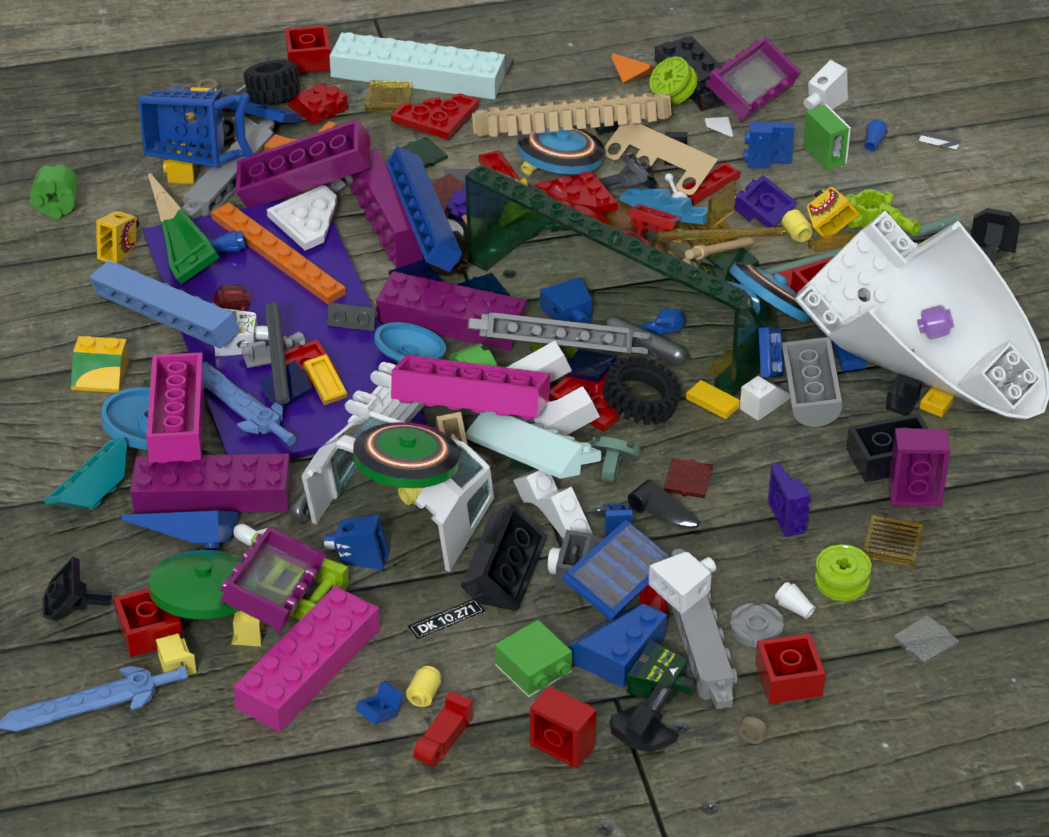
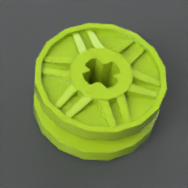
M674 56L659 63L650 76L649 84L655 94L664 93L670 95L671 105H676L688 99L694 92L698 76L687 61L682 57Z
M843 544L833 545L822 550L818 555L814 582L817 589L830 599L837 601L856 600L869 589L872 563L869 556L859 548Z

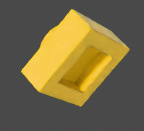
M931 387L921 400L920 409L943 417L953 404L954 396Z

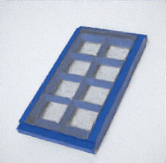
M625 520L568 570L562 577V580L609 620H612L649 586L650 565L671 556L628 520Z

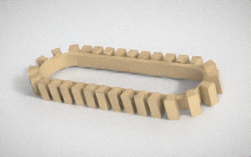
M634 93L625 94V98H620V95H612V99L607 100V96L598 97V101H594V97L585 98V102H580V99H571L572 103L568 104L567 100L558 101V105H554V101L545 102V106H540V103H531V107H527V104H520L517 109H513V105L504 106V110L492 107L488 108V110H477L475 113H472L473 133L478 136L489 135V137H498L502 132H508V136L518 135L517 131H522V135L531 134V130L535 129L536 133H544L545 128H550V132L559 131V127H563V130H573L572 126L577 125V129H584L586 124H591V128L600 127V123H604L605 126H614L613 122L618 121V125L627 124V120H632V124L641 123V119L652 122L671 116L670 95L659 93L654 94L653 97L652 93H643L642 97H634Z

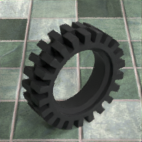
M629 357L628 361L626 358H621L620 362L615 361L613 366H610L603 384L602 394L604 395V401H609L607 406L610 409L616 407L614 413L620 415L622 412L625 413L624 419L629 420L631 416L634 418V423L639 424L640 419H642L644 425H649L650 421L657 425L660 421L664 423L673 416L681 396V385L677 383L678 379L676 376L671 377L672 372L669 369L665 372L663 371L664 366L662 364L656 367L653 360L645 363V358L639 357L638 362H636L635 357ZM624 381L643 382L656 389L661 394L662 399L658 401L639 399L628 393L621 383Z

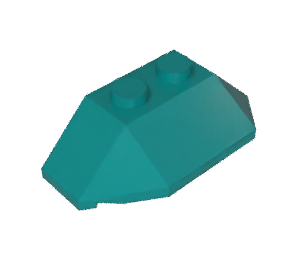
M126 439L109 440L56 490L47 496L44 502L48 505L76 510L84 508L91 510L97 507L102 502L101 498L116 490L118 487L117 483L124 478L127 450Z

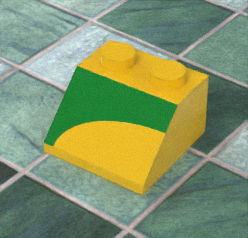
M78 336L73 351L71 390L119 392L129 363L126 339Z

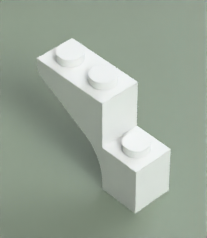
M533 469L513 480L523 503L528 502L536 505L563 539L566 530L593 534L572 487L557 489L552 476L539 469Z

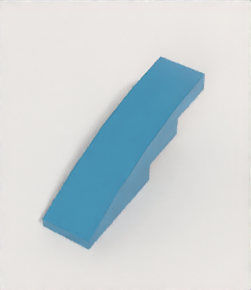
M629 188L619 196L620 201L632 207L639 203L680 216V222L705 224L714 216L712 207H692L691 198H671L669 189Z

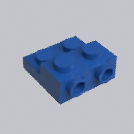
M750 122L749 131H745V144H748V149H744L743 162H747L748 168L770 169V163L792 164L795 124L785 122Z

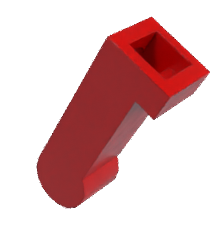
M450 691L445 698L444 707L424 736L418 739L414 748L413 758L432 767H435L440 760L442 761L472 721L473 700Z

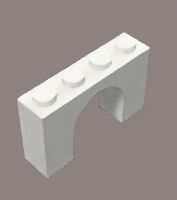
M556 341L506 367L550 373V383L572 371ZM582 386L558 400L548 402L537 418L527 419V421L542 424L543 428L557 430L558 434L566 436L600 416Z

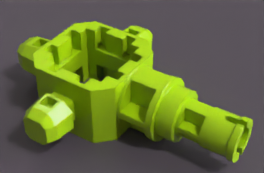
M867 189L857 195L847 194L844 196L860 213L857 218L848 224L850 228H864L883 211H886L903 231L915 236L920 230V222L906 218L900 209L891 207V204L894 202V194L889 191L881 193L873 189Z

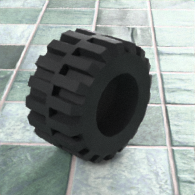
M273 60L258 63L243 73L246 91L250 96L249 101L253 103L275 104L284 102L297 96L301 90L297 66L290 61Z

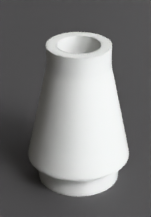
M786 582L775 595V599L779 601L778 605L802 616L804 619H808L816 609L796 584Z

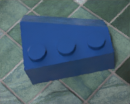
M645 604L621 611L614 619L603 621L565 644L572 651V664L624 688L627 685L628 673L649 642L654 641L660 644L666 637L667 614Z

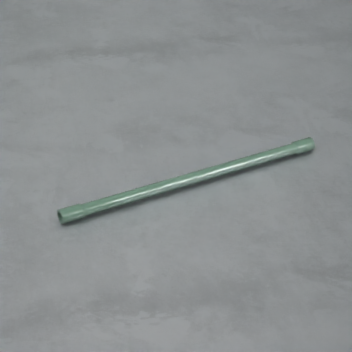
M958 214L921 225L918 234H915V236L907 232L905 233L912 240L940 232L957 221L962 225V220ZM842 248L764 269V271L774 274L834 257ZM728 278L711 284V289L716 291V296L746 287L736 278Z

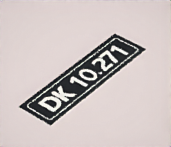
M471 599L410 624L408 628L418 640L486 611L480 603Z

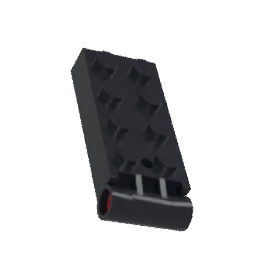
M692 36L655 46L654 60L658 65L665 59L676 56L682 57L696 71L698 82L690 98L701 111L725 105L709 87H705L710 80L708 77L710 73L716 68L721 69L722 66ZM731 77L726 80L742 97L741 89L738 84H735V79Z

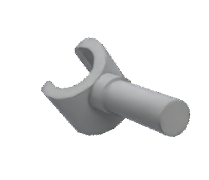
M296 332L289 336L294 344L292 349L306 343L305 337L301 332Z

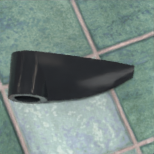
M646 480L628 494L629 504L639 513L646 510L661 519L675 524L699 527L700 521L691 512L651 480Z

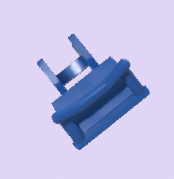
M174 86L172 89L152 91L138 97L144 155L216 168L236 158H246L254 155L246 140L244 114L250 96L247 93H242L241 95H229L220 99L222 89L215 91L214 88H211L208 91L186 90V87L183 86L178 89V86ZM238 103L235 122L237 141L241 149L231 150L222 154L225 146L223 134L225 119L222 118L221 108ZM186 113H193L197 120H190ZM198 154H204L203 157H197Z

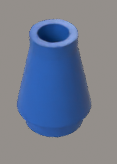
M874 119L866 126L864 147L868 151H875L887 134V126L882 120Z
M233 230L219 238L210 240L217 253L241 252V249H246L242 230L237 232Z

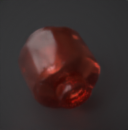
M223 284L214 293V304L220 308L245 311L246 307L250 306L251 297L249 293H246L243 285Z

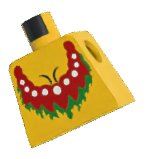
M829 187L826 191H817L814 195V200L807 206L814 229L825 241L829 240L860 215L849 200L834 187Z
M114 211L96 221L98 260L105 262L110 260L119 264L135 247L136 229L140 225L137 217L120 211Z

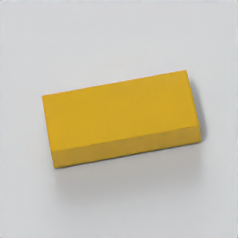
M327 354L304 362V368L324 405L347 398V392Z
M702 380L686 392L687 400L724 419H727L740 407L739 399Z

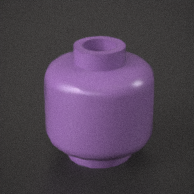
M942 305L922 310L921 319L917 320L920 334L925 333L926 337L930 340L950 334L951 328H954L950 309H945Z

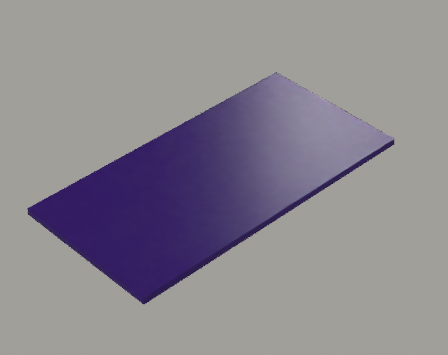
M289 199L239 209L346 287V295L332 303L372 307L332 220L325 242L305 251L267 216V209ZM211 215L197 217L192 220L209 241L229 233V231L212 220ZM162 225L143 228L146 243L162 283H167L178 290L181 289L194 297L198 296L202 300L214 303L220 308L254 312L257 314L258 326H267L266 304L277 302L280 307L283 336L288 338L296 332H301L305 337L306 343L318 339L338 369L339 378L347 392V398L324 405L315 387L295 394L288 384L290 400L287 404L281 405L283 406V420L280 421V426L296 437L295 443L289 446L273 432L266 434L259 432V434L242 431L237 427V424L247 420L237 414L212 392L204 388V398L226 455L289 453L290 460L316 454L319 448L348 425V420L353 414L345 409V403L348 400H353V394L356 391L371 394L379 386L374 384L370 378L374 371L379 370L378 366L382 362L398 364L385 356L374 342L375 332L381 326L379 320L375 321V331L327 326L328 305L248 245H246V249H241V252L217 253L220 258L183 284H180L169 266ZM180 331L188 353L202 352L203 362H207L221 372L228 380L267 408L271 409V406L277 402L274 394L271 364L247 368L243 354L215 356V347ZM257 340V342L265 341L266 346H269V340ZM421 411L416 414L410 423L426 425Z

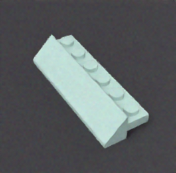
M486 411L480 413L465 433L468 440L560 479L580 475L581 465L601 461V451L592 448L591 444L577 442L574 437L560 435L557 430L545 429L542 427V424L530 423L520 416H513L511 414L509 416L496 415V412Z

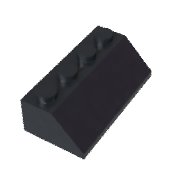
M513 503L492 513L460 587L480 604L513 611L518 610L547 536Z

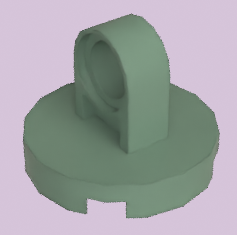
M593 437L591 447L601 451V456L605 457L601 475L602 481L615 483L621 461L634 462L639 460L641 448L637 445H634L633 449L627 447V441L610 437H600V441H597V438Z

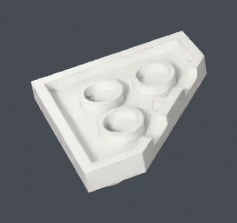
M321 185L267 209V216L306 251L325 242L336 208L337 195L327 186Z

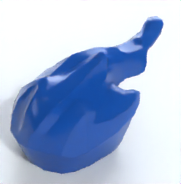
M662 309L655 320L646 322L638 327L658 334V336L679 332L685 323L684 312Z

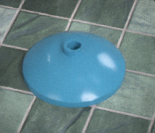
M402 322L387 323L377 328L374 335V342L378 349L397 363L405 355L442 359L446 352V345L441 337L431 330L415 324Z

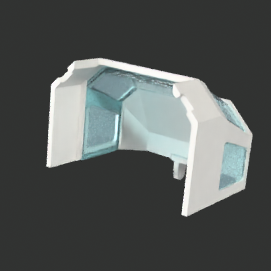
M371 411L351 420L350 424L319 448L302 474L312 523L317 524L332 500L340 496L356 471L357 467L353 462V445L359 434L377 425L402 421ZM455 439L453 440L460 450V462L457 472L443 483L424 487L416 499V505L420 509L426 507L433 514L431 519L438 524L445 570L449 572L452 570L494 499L490 466L467 444Z

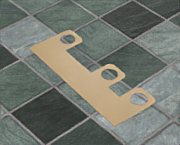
M627 120V124L620 125L604 147V156L612 160L619 159L630 144L640 149L636 155L637 158L641 156L649 158L650 166L653 165L657 158H660L686 170L677 183L676 189L687 195L695 193L718 160L639 123L632 124V120ZM613 143L621 145V150L616 155L608 153V148ZM689 177L694 178L696 185L690 190L684 189L682 186L683 181Z

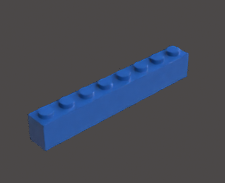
M396 146L385 164L425 261L450 272L461 259L462 252L420 156Z

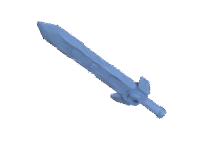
M203 362L204 388L212 392L232 410L247 420L238 423V428L255 434H259V432L262 434L273 432L289 446L295 443L296 437L280 426V421L283 420V406L275 402L271 409L267 408L228 380L221 372L207 362Z
M183 666L176 670L151 676L150 672L145 670V668L125 667L119 669V671L126 678L11 710L0 720V729L18 732L132 700L131 710L138 709L153 698L155 687L188 679L186 668Z

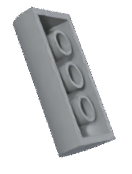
M830 337L782 342L792 411L795 419L801 424L811 427L824 426L833 422L842 411V398Z

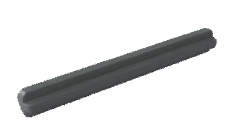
M277 302L267 303L265 308L275 400L282 405L287 404L290 398L280 307Z

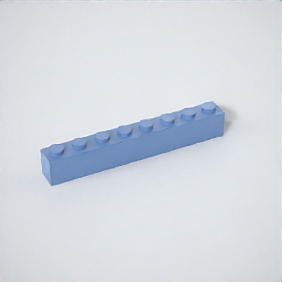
M108 260L89 276L97 295L219 349L240 332L236 322L237 317L231 310L220 308L214 303L206 302L198 296L194 297L181 289L178 290L167 283L159 282L151 276L147 277L140 274L137 270L126 268L122 264Z

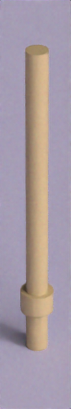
M751 237L709 246L697 245L687 250L685 256L687 259L694 258L700 260L706 258L707 255L752 246L754 241Z

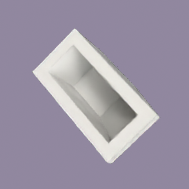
M757 376L741 387L740 410L759 421L788 401L790 393L773 382Z

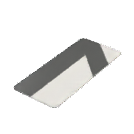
M925 131L919 139L921 142L957 149L961 142L960 139Z

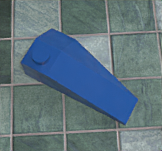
M231 511L122 515L123 521L192 543H202L204 548H220V543H229L239 518V512Z

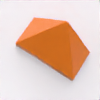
M612 53L611 58L623 83L651 75L655 69L650 64Z

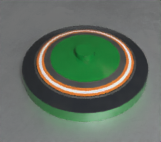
M407 422L385 423L371 427L359 434L353 445V462L361 473L376 482L400 488H424L438 485L454 476L459 468L460 450L450 436L435 428Z

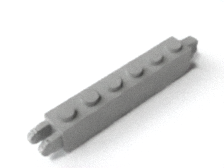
M263 119L258 125L252 124L245 131L246 140L254 155L263 152L264 145L275 135V132L272 131L274 127L273 120ZM238 141L233 143L225 153L241 149ZM239 157L221 164L219 168L210 167L197 180L196 184L185 193L182 210L191 220L211 215V211L225 205L236 193L237 161L245 157Z
M500 313L482 314L481 319L469 318L467 329L480 330L479 336H483L484 339L545 346L556 341L558 346L563 348L624 355L631 353L647 355V348L632 347V338L647 340L650 337L649 333L633 332V329Z
M681 548L674 549V551H672L671 557L686 551H684V549L682 550ZM710 591L683 614H680L670 605L693 679L697 680L696 689L699 697L705 700L711 699L716 709L733 707V685L737 684V673L735 668L730 667V651L728 648H724L723 630L717 627V612L715 608L711 609Z

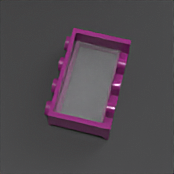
M765 37L759 42L757 40L748 47V50H741L734 60L728 59L721 69H714L708 76L710 80L705 87H709L738 115L741 124L792 87L801 71Z
M269 526L263 535L258 534L252 545L253 549L248 548L241 561L243 563L238 562L231 574L232 578L227 577L220 590L224 593L220 604L223 605L225 602L273 626L279 635L318 577L326 554Z

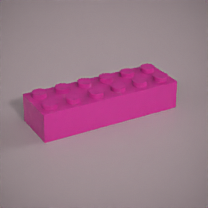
M202 352L152 356L146 434L149 463L201 460L205 382Z
M405 355L392 369L391 399H397L401 403L420 402L429 407L443 405L452 410L466 408L471 409L475 413L489 411L496 412V415L509 416L512 414L520 415L522 419H534L539 416L549 402L550 373L412 355Z
M334 586L234 685L236 709L281 732L380 630L379 608Z

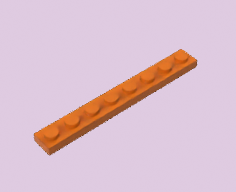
M231 203L211 211L212 220L229 232L242 230L246 245L327 305L329 302L332 303L346 295L345 286Z

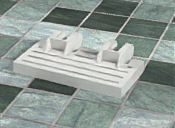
M382 362L378 366L379 370L374 371L370 375L372 382L379 386L371 394L356 391L353 394V400H348L345 403V409L353 414L348 420V424H350L351 420L371 411L410 423L424 405L420 402L401 403L397 399H391L392 369L396 365Z

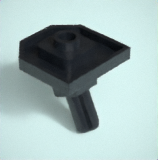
M633 152L626 153L621 157L627 166L619 172L620 174L601 179V183L608 191L643 183L648 189H657L659 187L651 173L653 171L652 167L645 160L641 162Z
M986 208L974 215L971 237L979 247H983L984 253L994 267L998 252H1016L1020 222L1011 212Z
M72 556L48 584L43 596V617L58 622L69 609L84 610L85 604L110 606L112 593L109 591L87 590L86 583L80 581V559Z
M659 682L645 704L640 702L638 706L612 715L609 721L611 734L632 749L650 753L677 742L679 735L661 723L663 715L659 713L672 693V689L666 684Z

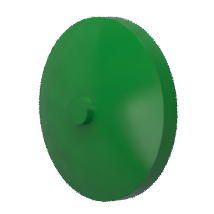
M194 550L175 554L158 563L151 571L149 576V595L159 608L183 618L215 619L232 615L240 610L225 602L223 605L220 604L224 594L220 590L227 577L232 578L231 574L238 562L243 563L241 562L242 558L215 550ZM256 571L243 587L255 594L258 591Z

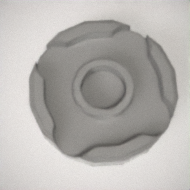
M746 603L732 613L730 630L732 636L738 642L745 646L756 648L757 641L781 638L784 631V620L780 612L768 604L761 603V606L754 605V603Z

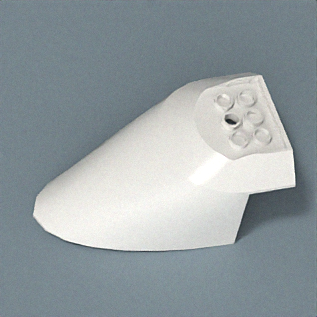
M883 211L859 231L798 292L795 301L833 342L859 358L898 374L920 380L926 386L1003 417L1026 420L1045 412L1049 400V371L1040 343L1010 288L987 255L959 221L916 246L890 215ZM858 291L865 293L866 302L859 299ZM942 305L945 309H950L954 328H951L949 335L930 340L926 337L925 333L920 334L917 320L921 319L922 310Z

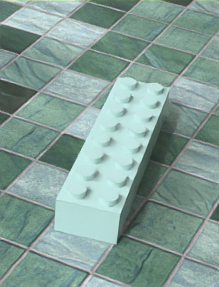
M341 33L330 54L331 77L451 94L461 93L467 96L495 99L505 77V54L482 52L474 49H460L453 46L445 47L435 44L415 43L414 41L394 40L393 38H378L371 35L363 36L353 33Z

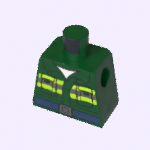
M650 641L627 675V693L648 699L657 683L661 682L672 689V693L665 702L666 704L671 703L678 691L692 696L697 686V680L687 677L686 659L660 644Z

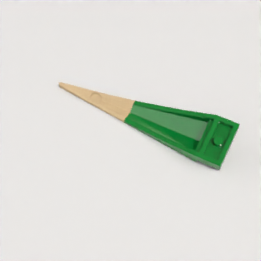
M149 173V181L164 232L169 266L180 284H183L220 257L207 237L153 175Z

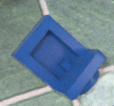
M383 681L379 685L377 695L358 701L356 711L363 715L368 722L374 724L396 718L404 693L389 682Z

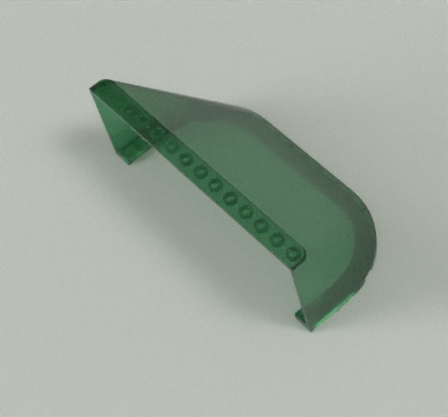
M478 166L465 175L467 236L471 248L470 264L487 272L517 246L538 236L541 231L550 229L551 232H576L735 310L732 363L715 378L714 387L735 396L741 391L742 386L750 382L761 372L759 328H779L778 318L769 302L743 285L732 274L701 259H688L684 251L632 226L486 166Z

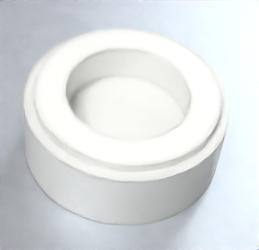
M552 548L549 552L548 571L550 574L556 575V565L561 548Z

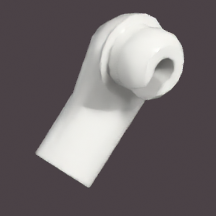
M238 524L234 527L233 533L236 539L251 546V538L255 533L263 535L267 528L256 531L245 524Z

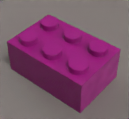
M895 428L888 479L890 506H942L950 457L947 429Z

